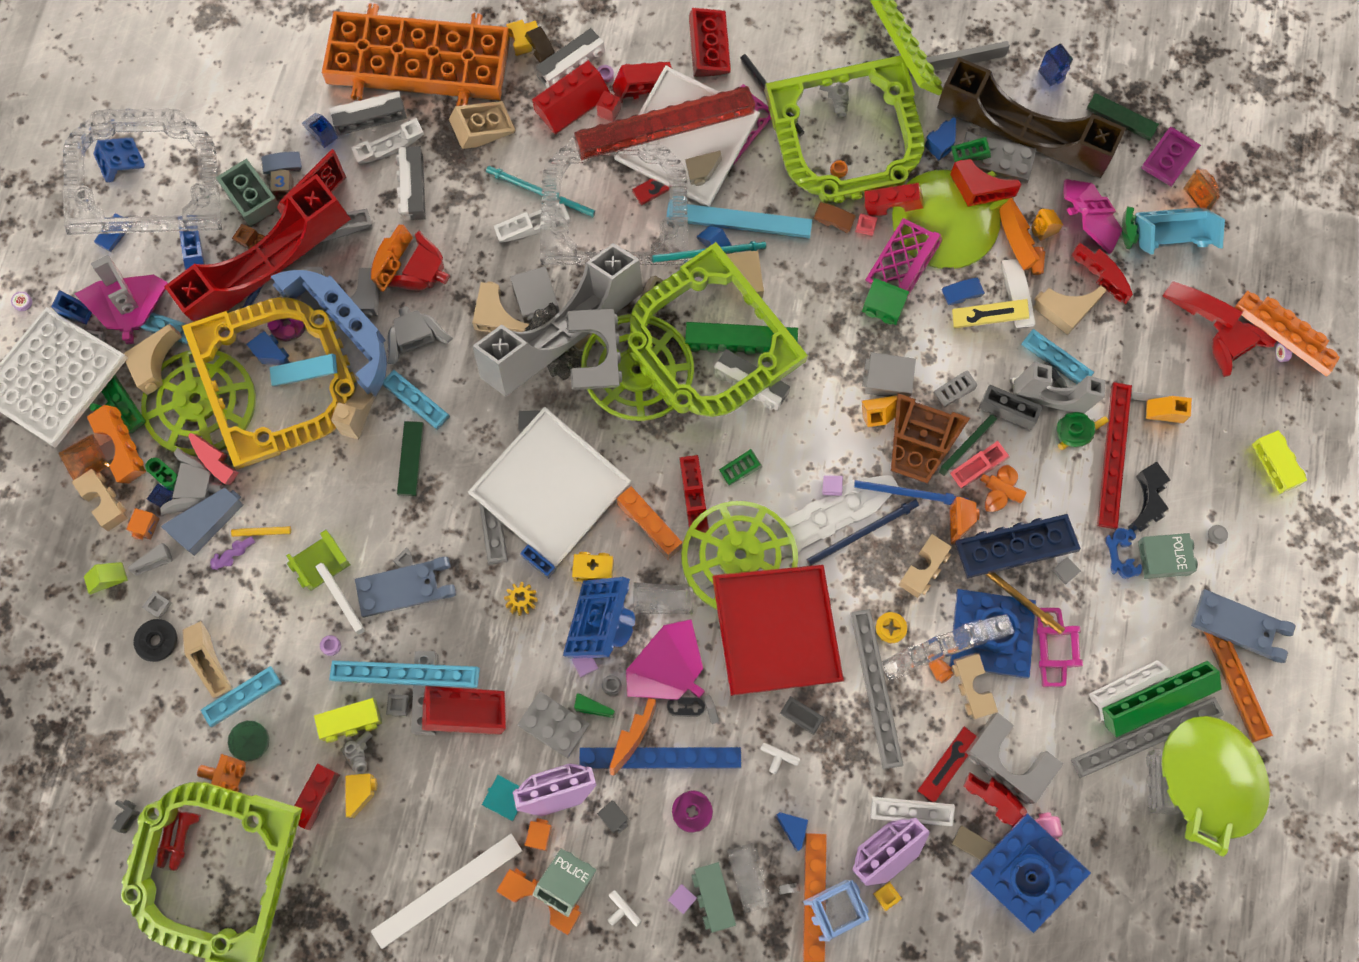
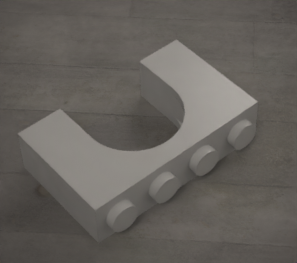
M322 267L303 268V270L316 272L326 277ZM359 268L357 289L350 298L367 318L378 316L380 290L371 280V268ZM307 290L301 294L300 301L308 304L314 311L323 310L326 312Z
M614 309L568 311L566 314L567 333H594L604 341L607 349L606 358L602 364L596 367L571 369L572 390L618 387L619 382H622V372L618 371V363H621L620 352H617L616 347L619 344V334L615 333L618 317L617 314H614Z
M1037 362L1032 363L1014 380V395L1036 404L1071 413L1079 412L1085 414L1105 397V380L1087 376L1073 387L1056 388L1049 386L1052 379V366Z
M999 713L992 714L965 753L969 755L968 759L971 762L983 766L985 773L990 777H997L1007 789L1018 794L1017 798L1023 803H1036L1063 763L1048 751L1039 754L1032 766L1024 774L1016 775L1007 771L1000 761L999 748L1014 725Z

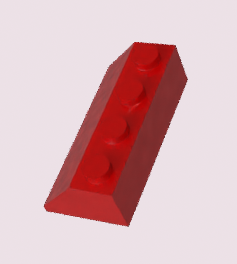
M587 60L532 99L534 111L556 135L596 107L604 91L609 93L610 91L600 72Z

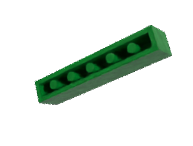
M686 322L685 344L689 345L691 352L705 350L710 353H717L718 351L724 352L727 349L734 354L737 352L747 355L763 354L770 351L774 333L768 326ZM785 327L798 342V328Z
M1205 661L1102 708L1105 727L1117 738L1222 690L1220 671L1209 661Z

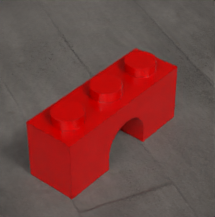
M919 183L864 191L865 208L869 216L887 215V209L891 207H902L905 212L923 209V195Z
M317 763L294 805L295 807L302 808L298 823L299 827L311 830L320 813L318 809L321 801L327 793H331L340 774Z

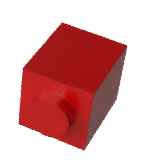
M604 91L596 104L597 116L613 123L621 110L620 97Z

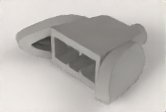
M402 307L398 310L400 317L394 319V325L388 331L387 364H395L398 361L400 350L403 354L435 341V338L443 343H449L453 338L430 315L420 314L419 311L410 312L409 307Z
M178 447L174 455L181 464L172 497L173 500L161 506V516L185 512L210 497L211 493L215 494L223 489V483L214 482V475L205 467L200 459L183 452Z

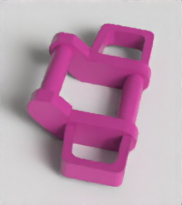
M1040 608L1045 613H1055L1058 623L1064 627L1060 608ZM1037 617V635H1039L1041 658L1039 668L1041 670L1042 686L1064 687L1067 683V668L1083 666V660L1080 659V626L1064 627L1065 631L1061 634H1071L1072 660H1049L1047 635L1060 634L1051 627H1043V623L1040 622L1041 619ZM1046 668H1062L1061 683H1049L1047 681Z

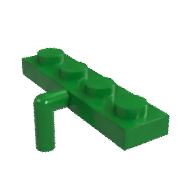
M114 375L101 391L108 401L105 405L116 407L120 411L124 425L127 426L129 433L133 434L146 421L117 376ZM92 403L90 410L96 411L102 405Z

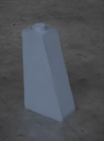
M223 488L166 522L161 528L195 556L243 506L239 501L241 496L234 490L229 492L226 488Z

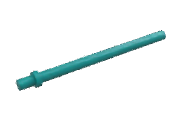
M488 166L486 172L494 175L496 179L501 178L591 217L595 215V210L505 173L501 168L496 169Z
M751 241L748 244L724 246L721 249L725 254L766 249L767 245L766 242L756 243V241ZM705 249L652 255V262L693 258Z

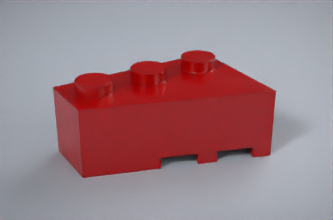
M659 61L656 63L621 65L612 85L614 95L620 97L621 103H623L624 99L633 97L636 100L639 99V95L650 94L664 67L672 68L671 63Z

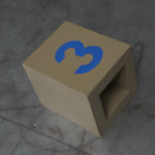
M289 170L271 171V192L276 199H282L293 188V177Z

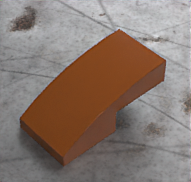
M820 202L813 219L827 227L833 225L848 233L856 216L836 206Z
M241 224L232 239L250 249L265 236L259 234L255 229Z

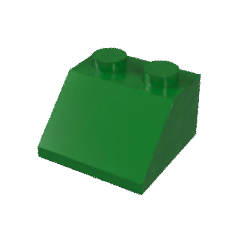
M874 278L862 312L869 317L879 318L886 324L896 325L909 291Z

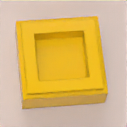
M890 881L873 893L884 911H887L902 900Z

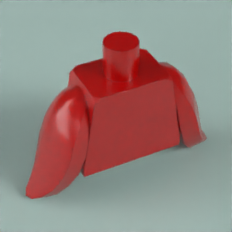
M420 230L415 233L418 246L402 271V275L394 276L387 287L421 291L426 288H433L436 281L444 285L448 282L450 275L443 272L444 264L441 252Z
M1237 320L1232 329L1218 321L1213 324L1219 332L1213 338L1212 352L1223 377L1231 375L1233 361L1256 347V345L1269 348L1274 347L1277 343L1274 338L1251 323Z

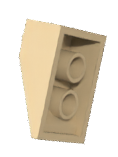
M503 101L455 106L449 118L462 149L479 147L513 134L516 131Z

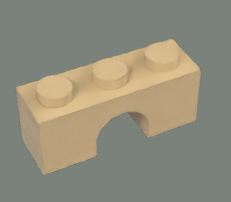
M90 469L73 480L72 483L80 496L88 502L96 497H101L100 505L91 512L100 526L106 531H110L128 519L124 513L127 510L120 501H116L115 497L117 495L114 490L106 486L105 482L107 480L101 472L97 473Z
M931 534L919 555L927 560L928 568L919 570L911 565L898 586L917 598L921 593L925 595L931 586L928 582L931 578L936 579L941 571L938 568L941 562L946 563L951 556L949 550L952 546Z
M973 653L954 659L955 665H952L955 677L959 676L961 684L958 687L961 696L966 697L967 703L964 705L968 716L971 715L972 718L977 719L998 712L992 692L977 693L973 689L975 677L985 673L980 655Z

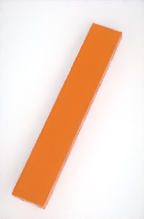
M1204 632L1252 743L1273 736L1233 643Z

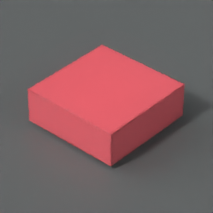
M860 213L855 232L873 236L878 218Z

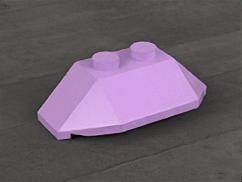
M569 763L531 775L518 789L513 791L517 811L545 816L582 804L597 785L592 767Z
M917 818L888 822L858 847L853 872L866 886L887 883L919 857L930 834L929 830Z

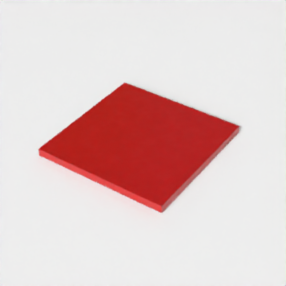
M824 565L712 576L731 696L844 681Z

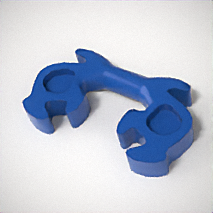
M1118 528L1114 531L1112 539L1110 535L1105 538L1106 545L1110 551L1111 572L1114 575L1118 571L1123 579L1139 576L1142 572L1141 564L1135 568L1132 564L1135 559H1127L1122 564L1117 551L1118 544L1124 548L1132 545L1128 539L1130 538L1133 541L1136 538L1135 532L1132 529Z

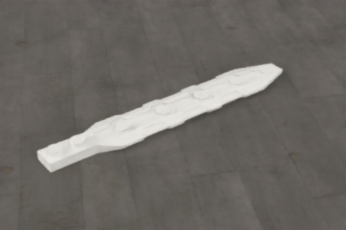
M892 475L856 479L858 481L899 487ZM854 481L843 486L842 496L829 495L781 519L791 530L798 552H800L804 547L835 534V531L874 514L892 494L854 488ZM779 522L771 523L769 528L774 532L777 539L788 537ZM764 530L754 535L761 543L772 541ZM791 544L780 547L781 559L793 556ZM775 548L765 550L763 561L771 565L774 564L776 558ZM742 550L735 552V556L738 559L746 557L745 552ZM719 565L709 568L713 575L726 574ZM703 571L692 575L702 591L714 586Z

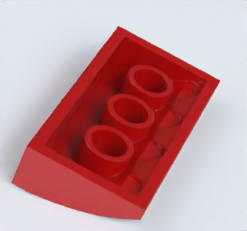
M692 8L689 14L693 76L707 77L729 74L731 67L726 11Z

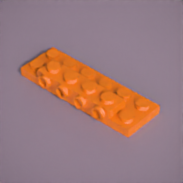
M1247 290L1234 307L1243 312V317L1326 377L1333 371L1340 359L1333 349L1326 347L1329 340L1323 333L1315 331L1308 322L1297 318L1291 310H1286L1273 298L1267 296L1262 301L1258 295Z

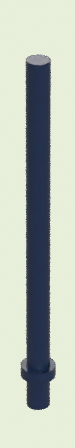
M915 499L908 504H902L897 510L806 559L807 563L811 566L904 514L908 515L911 510L919 506L918 501Z

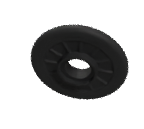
M149 620L143 623L136 631L133 641L134 649L138 656L146 661L157 662L164 660L172 654L176 647V630L166 620ZM159 635L160 642L155 646L151 645V638Z

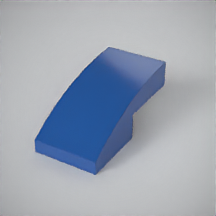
M978 277L960 281L941 289L948 305L963 303L966 299L981 297L985 294Z

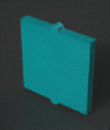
M497 775L491 788H488V794L482 806L514 821L519 811L516 809L513 791L520 786Z

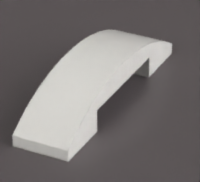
M417 118L400 125V130L370 144L367 140L351 147L358 163H368L383 159L399 152L400 147L406 148L417 141L424 134Z

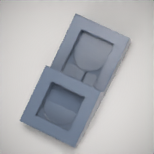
M281 152L261 156L263 174H271V171L280 169L301 171L300 152Z

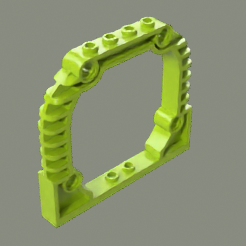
M901 55L765 84L764 92L786 171L797 186L808 191V193L818 195L819 199L824 203L835 202V204H839L851 198L852 200H858L865 196L864 191L904 185L908 174L916 168L922 158L925 145L924 133L914 101L915 93L909 70ZM869 76L870 82L885 92L883 95L885 102L895 107L904 139L905 153L903 159L891 162L885 172L842 181L833 175L817 176L808 168L802 155L795 128L800 115V108L796 104L802 97L804 89L822 85L827 87L836 82L846 83L851 79ZM890 91L896 92L897 95H892ZM786 113H792L794 117H789ZM898 174L902 179H896L894 175ZM829 189L833 194H826L824 190Z
M717 242L680 266L679 271L646 292L635 304L630 317L629 356L635 363L638 362L640 364V370L644 376L650 377L653 381L651 383L657 392L661 391L664 395L665 403L668 406H672L678 413H686L690 410L694 414L709 417L727 415L807 361L808 357L806 352ZM701 277L703 280L696 281L694 278ZM733 282L742 293L746 304L751 305L755 309L756 316L760 320L763 319L774 333L771 340V349L769 352L759 356L755 371L728 390L715 396H700L691 386L678 384L652 351V336L647 329L650 318L658 310L689 289L702 291L707 287V284L727 285ZM640 341L642 344L634 346L633 342ZM769 362L772 366L765 367L762 363ZM686 399L688 402L682 405L678 403V400Z
M189 782L179 785L167 792L160 800L145 806L138 817L137 823L139 826L132 840L133 849L127 859L128 868L122 878L123 888L121 891L122 901L130 906L132 917L136 918L139 929L150 940L157 942L159 945L205 958V962H262L302 808L258 795L249 796L205 782ZM184 805L199 806L241 819L245 831L250 833L258 832L267 848L276 851L271 872H269L265 881V885H267L266 892L263 893L260 900L262 907L257 926L254 925L250 929L238 934L231 928H226L217 934H212L176 923L165 917L155 906L156 885L150 876L163 827L170 825L175 820L179 807ZM155 808L158 810L159 816L155 814ZM253 816L258 818V824L253 821ZM134 889L137 891L138 896L134 894ZM221 938H223L226 941V945L222 943Z

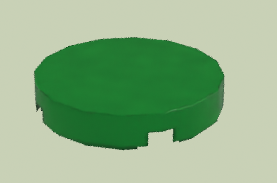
M1079 412L1066 414L1065 417L1060 418L1056 427L1057 437L1060 441L1072 447H1081L1089 444L1094 438L1096 430L1094 421L1088 418L1086 414Z

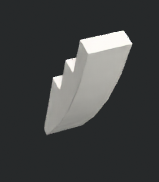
M561 204L550 210L543 208L532 214L525 212L494 225V229L499 242L502 243L532 236L567 224L571 220L565 205Z
M1018 259L1002 260L1001 267L1005 276L1004 284L1009 296L1008 301L1028 299L1030 319L1015 320L1016 328L1035 326L1032 302L1024 270Z

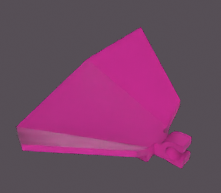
M1070 179L1064 180V199L1074 203V207L1066 209L1070 216L1081 213L1083 230L1106 252L1111 254L1122 233V228L1113 215L1116 212L1108 197L1100 195L1093 183Z
M154 274L124 278L139 307L121 315L108 297V295L122 289L118 281L108 286L103 281H97L74 293L107 329L119 330L122 332V340L126 344H134L133 331L139 330V327L146 323L165 292L164 286L168 282Z
M691 619L663 625L627 668L626 683L628 697L679 700L687 690L697 698H701L704 695L705 691L694 683L702 672L703 665Z

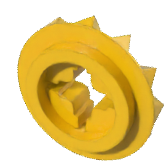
M895 612L882 614L875 625L877 635L882 641L889 644L898 643L907 633L905 619ZM892 620L893 627H896L897 630H894L890 635L889 629L883 627L889 626Z

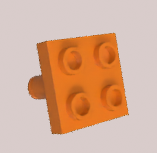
M221 754L216 768L200 765L197 770V776L211 780L212 785L238 792L240 779L245 773L246 762Z

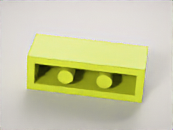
M1279 430L1257 439L1252 444L1279 494L1296 488L1307 481L1304 470L1300 468L1295 454L1289 449L1286 438L1281 435Z
M374 698L314 715L319 739L326 741V743L337 741L338 737L346 735V737L357 735V731L363 729L366 731L377 729V725L382 724L378 704Z

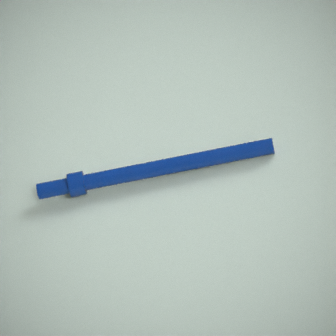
M854 481V488L940 501L947 505H951L955 498L958 497L951 493L939 494L865 481Z

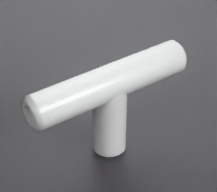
M763 743L761 746L762 751L775 756L769 769L773 774L777 773L782 760L796 766L799 764L800 758L767 743Z
M613 890L609 897L619 909L608 918V922L614 925L626 915L634 926L637 927L641 923V919L620 895Z

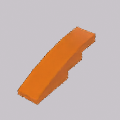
M1010 198L999 208L1000 218L1016 258L1023 270H1028L1040 258L1033 248L1035 242L1028 232L1031 227L1013 198Z
M648 698L643 716L634 715L629 732L621 730L610 764V775L615 776L641 743L656 710V699Z

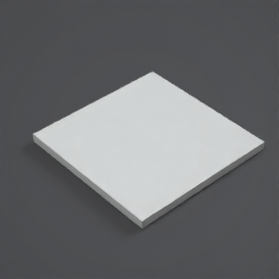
M665 66L614 159L696 202L710 207L756 124L760 112ZM721 151L722 160L709 181L700 186L691 185L685 159Z
M544 407L468 493L525 543L529 544L553 566L557 567L632 481Z

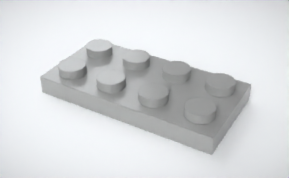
M966 132L964 143L986 136ZM987 137L991 158L973 161V163L985 173L994 171L996 176L1012 180L1019 179L1020 182L1028 183L1036 149ZM983 146L979 147L980 152L984 151ZM972 148L973 154L977 153L976 148ZM965 149L966 156L970 155L969 150Z

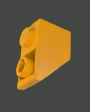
M1041 209L1031 226L1032 233L1042 241L1059 233L1063 223L1053 209Z
M897 396L862 400V415L867 427L886 425L896 417Z
M1168 396L1149 399L1146 404V419L1185 423L1191 417L1192 398Z

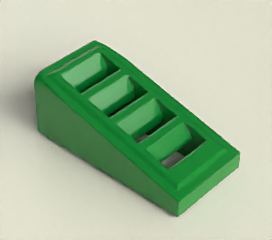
M987 137L951 146L954 162L991 158ZM983 146L984 151L980 152L979 147ZM972 148H976L977 153L973 154ZM965 149L969 150L970 155L966 156ZM957 150H961L963 157H959Z
M750 449L720 468L719 471L730 486L761 468L762 464L753 450ZM749 457L751 458V460H752L753 463H754V465H752V466L750 465V463H749L748 460H747V458H749ZM743 461L748 469L744 470L740 462ZM737 465V467L741 471L739 475L733 466ZM728 469L732 471L735 476L734 478L730 477L727 472Z
M577 693L574 705L576 712L615 718V711Z

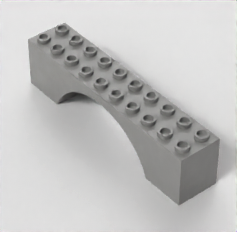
M612 243L586 262L582 279L575 293L564 308L550 321L538 328L525 332L511 331L505 326L500 325L472 346L480 378L504 396L509 395L590 333H567L566 314L568 311L614 309V314H616L643 293L639 259Z

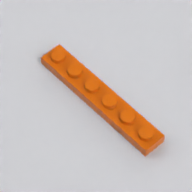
M805 834L804 900L826 890V834ZM826 900L821 902L824 910L826 907ZM804 905L803 962H825V941H819L818 938L823 935L820 925H814L811 918L815 916L812 906Z

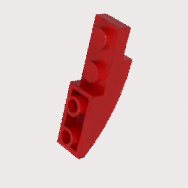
M1079 243L1071 256L1078 263L1086 266L1091 273L1098 275L1099 279L1096 283L1104 287L1117 301L1126 305L1133 293L1120 268L1101 249L1094 253L1082 243Z
M971 772L967 775L963 787L969 793L983 798L988 805L997 807L995 815L1001 822L1014 827L1028 813L1018 798L993 777L987 783Z

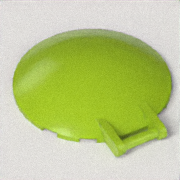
M951 170L925 172L907 183H919L923 195V209L905 212L902 207H893V230L895 232L904 218L932 233L935 231L941 234L942 242L928 263V266L943 269V267L963 268L976 263L992 249L1000 231L999 208L1010 198L968 207L950 176ZM990 171L987 173L988 175L996 178V174L994 173V171ZM904 225L901 230L902 236L913 233L912 228ZM925 234L916 236L918 244L926 242L929 236ZM914 237L903 240L905 248L916 245ZM917 248L906 251L913 258L918 255Z
M1208 716L1194 717L1180 723L1170 733L1162 754V775L1166 777L1169 787L1167 792L1171 801L1185 815L1183 817L1187 821L1185 839L1191 842L1196 841L1214 850L1217 855L1224 857L1228 852L1230 839L1248 835L1260 825L1266 815L1270 799V786L1264 762L1252 742L1239 729L1218 718ZM1200 831V832H1202V833H1204V834H1206V835H1208V836H1210V837L1216 839L1217 842H1215V841H1213V840H1211V839H1209V838H1207V837H1205V836L1199 834L1198 832Z

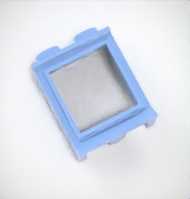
M844 880L803 901L804 905L812 906L815 916L811 918L814 925H820L823 935L818 937L819 941L829 942L832 938L870 920L868 908L862 902L859 895V887L853 880Z

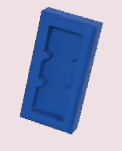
M115 213L94 240L95 244L111 252L132 223Z

